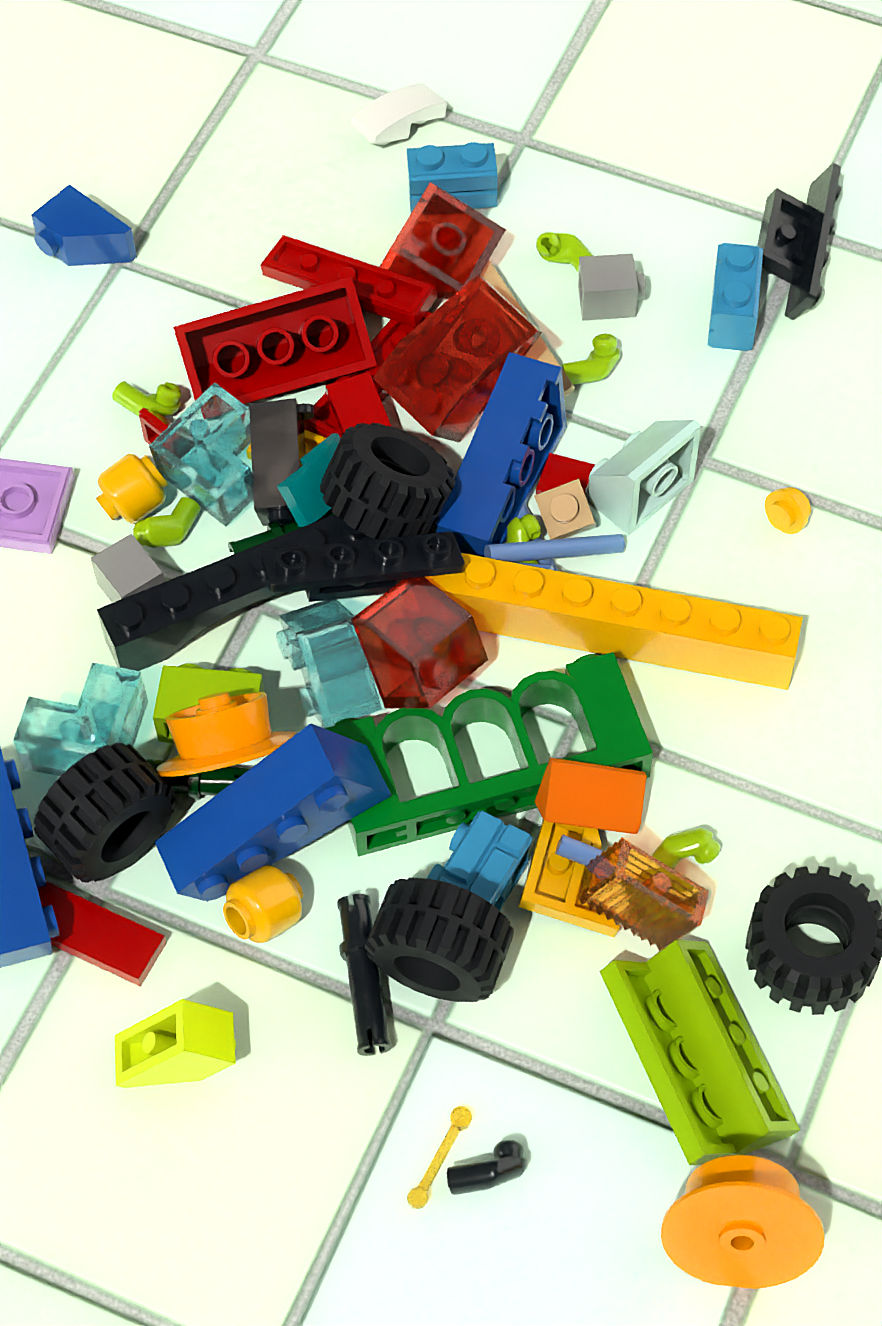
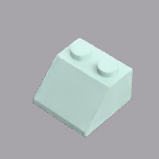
M695 420L655 421L642 433L640 431L633 433L619 452L610 459L604 458L600 460L590 472L588 503L630 536L694 481L701 425Z

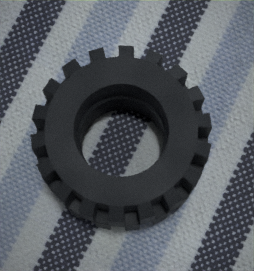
M359 423L355 427L350 426L342 435L321 480L320 492L324 494L323 500L326 505L331 507L332 512L338 518L344 520L348 526L373 539L430 534L454 488L455 480L453 479V470L447 465L448 462L445 458L418 437L392 426H385L379 423H371V425Z
M115 743L111 746L106 745L82 757L69 767L49 788L47 794L41 800L38 806L39 810L34 817L33 823L36 825L34 832L77 880L80 879L85 883L93 880L97 882L113 876L131 865L155 843L174 813L173 808L176 804L177 796L174 794L175 790L162 776L158 775L154 767L132 745H125L124 743Z
M807 866L795 869L793 878H790L784 872L775 878L773 887L767 884L760 893L759 901L755 902L746 936L745 949L748 950L746 962L749 970H756L755 983L760 989L769 986L771 988L769 994L771 1000L779 1004L784 998L791 1002L789 1010L798 1013L801 1012L802 1006L811 1007L812 1015H824L827 1005H831L834 1012L846 1008L849 999L855 1003L863 996L866 986L870 987L882 958V920H880L882 907L878 900L869 902L867 899L871 890L863 883L857 887L853 886L850 883L852 875L841 871L839 877L829 875L830 867L818 866L817 873H809ZM800 924L823 926L838 937L844 951L830 957L808 955L793 945L786 931Z
M434 879L395 880L394 884H390L366 941L365 949L367 950L368 957L379 969L395 981L414 991L447 1001L478 1002V1000H486L493 993L513 939L514 929L510 925L509 919L498 908L469 890Z

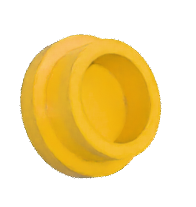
M793 487L779 488L771 492L765 499L767 518L775 528L787 534H795L806 526L811 514V506L807 497L800 490Z

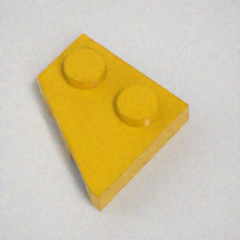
M542 819L518 907L615 937L619 931L620 919L619 914H614L608 890L611 885L609 875L555 854L562 835L601 849L602 844L598 829L551 823Z

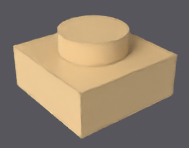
M579 479L534 496L550 539L567 538L596 527Z

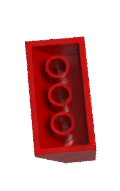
M352 276L173 327L200 417L377 366Z

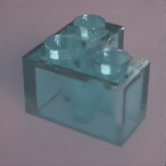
M214 382L149 445L155 465L162 476L187 497L195 500L201 508L226 527L253 500L251 468L237 457L251 443L250 411L248 407Z
M337 599L324 600L278 615L283 629L275 632L278 646L284 660L289 659L293 670L300 669L306 687L299 689V695L308 717L315 715L321 725L327 728L335 726L342 719L359 718L382 710L355 616Z
M92 662L78 705L28 696L13 738L23 769L61 776L82 757L96 751L100 747L111 746L115 743L130 744L134 747L148 704L141 671Z

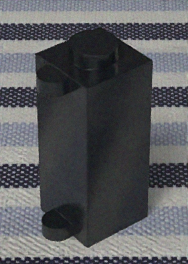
M296 398L249 403L254 510L262 526L276 522L280 526L296 522L277 485L303 466L299 459L306 455L304 420L314 417V406L308 403L298 404Z

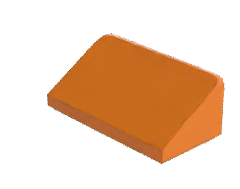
M550 758L534 802L542 818L547 822L638 834L642 819L647 775L643 771Z

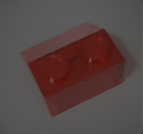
M430 182L379 267L435 285L437 298L461 300L457 293L471 283L473 285L476 283L506 229Z
M425 577L403 579L351 618L385 708H431L489 660L473 616Z

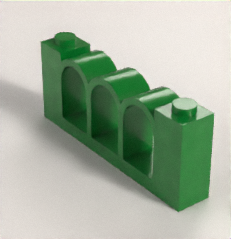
M614 652L599 656L596 654L584 655L573 663L566 664L565 674L556 671H543L527 676L513 689L510 699L500 692L489 689L468 690L454 697L445 707L442 717L429 709L406 707L387 714L377 727L373 717L369 716L361 719H342L333 726L324 728L367 745L392 795L347 821L358 857L457 830L462 822L470 825L478 811H484L496 818H502L537 808L534 801L548 763L538 764L522 717L528 710L538 705L552 704L560 706L571 713L577 722L587 752L563 758V760L643 771L646 773L647 778H649L653 752ZM487 722L498 726L505 731L510 739L520 770L470 784L454 739L455 735L463 727L471 723ZM420 740L430 743L441 754L453 788L400 802L386 760L387 754L395 745L404 741Z

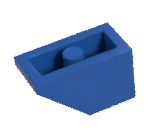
M70 184L31 214L36 233L34 240L39 249L49 257L54 255L68 266L131 263L137 258L132 228Z

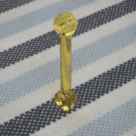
M458 1106L451 1111V1126L418 1187L412 1188L407 1194V1202L413 1209H421L428 1203L427 1191L459 1132L470 1127L472 1114L468 1108Z

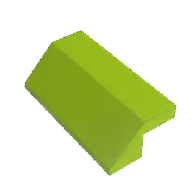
M676 939L647 962L613 960L599 971L689 1165H702L710 1160L724 1156L745 1155L791 1137L800 1131L708 942Z

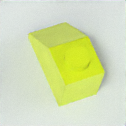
M181 999L115 1034L116 1086L129 1088L202 1081L236 1064L233 1012Z

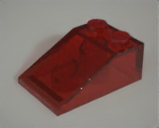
M477 275L401 339L373 379L431 436L460 443L485 410L509 352L525 356L543 332L482 276Z

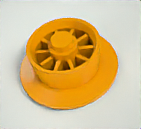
M229 692L211 694L199 698L198 705L182 709L165 717L179 755L157 766L156 771L159 776L172 777L202 773L237 765L271 754L296 735L297 732H271L267 694L265 692H253L229 696Z
M730 1155L710 1160L700 1165L691 1173L686 1182L685 1195L677 1199L663 1217L661 1242L664 1251L671 1261L685 1273L696 1279L713 1285L759 1289L777 1286L794 1280L813 1267L824 1248V1228L814 1209L800 1198L798 1183L788 1170L773 1161L761 1157Z

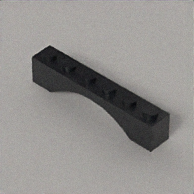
M335 514L98 608L97 613L105 642L122 678L168 660L186 642L225 616L254 602L284 593H273L269 590L261 564L262 551L371 540L373 538L366 536L358 530H354Z

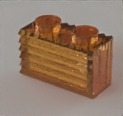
M621 837L618 843L615 841L612 847L609 846L606 851H602L601 855L597 854L594 860H590L587 865L579 900L581 905L588 904L590 910H595L599 915L605 914L607 920L613 919L616 925L622 924L624 930L630 929L633 936L637 935L642 941L647 939L650 946L656 944L660 951L676 939H681L701 926L709 890Z

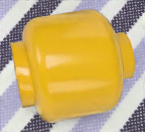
M127 454L101 473L97 480L98 486L103 493L96 500L113 521L121 515L126 522L135 524L163 504L166 499V493L163 488L168 485V482L147 455L139 458L135 454Z
M271 865L262 866L229 886L226 892V903L223 906L225 920L233 933L243 940L249 939L255 943L268 942L293 927L299 921L302 915L301 899L303 898V890L298 880L292 874L284 873L279 868Z

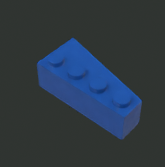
M509 352L456 474L454 488L433 527V530L437 533L452 532L461 553L484 557L486 545L507 542V526L514 517H518L522 506L528 502L542 475L549 453L554 452L567 427L562 367Z
M310 723L156 840L155 844L176 893L208 902L225 895L233 882L262 866L276 863L392 795L367 745Z
M1 747L0 968L51 955L50 938L60 935L53 906L42 907L37 888L47 885L39 855L30 858L28 855L25 839L32 838L34 835L27 807L16 809L12 791L21 789L15 760L13 758L4 761Z

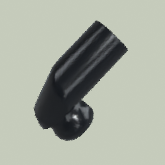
M514 1140L501 1141L493 1149L495 1159L448 1167L447 1183L451 1194L459 1195L488 1190L521 1177L527 1166V1160L523 1158V1146Z

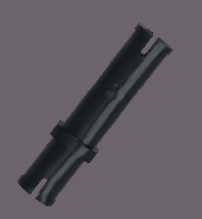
M353 894L354 905L349 904L348 896H344L337 901L343 934V942L339 945L340 956L347 963L358 1043L357 1053L362 1056L375 1055L374 1046H379L380 1054L390 1051L392 1046L389 1040L379 968L368 957L367 950L365 949L366 941L373 926L370 896L366 894Z

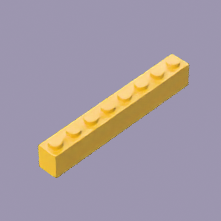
M461 553L465 562L462 573L403 579L402 582L403 611L454 620L456 627L602 655L614 652L617 658L784 690L789 689L803 617L465 553Z

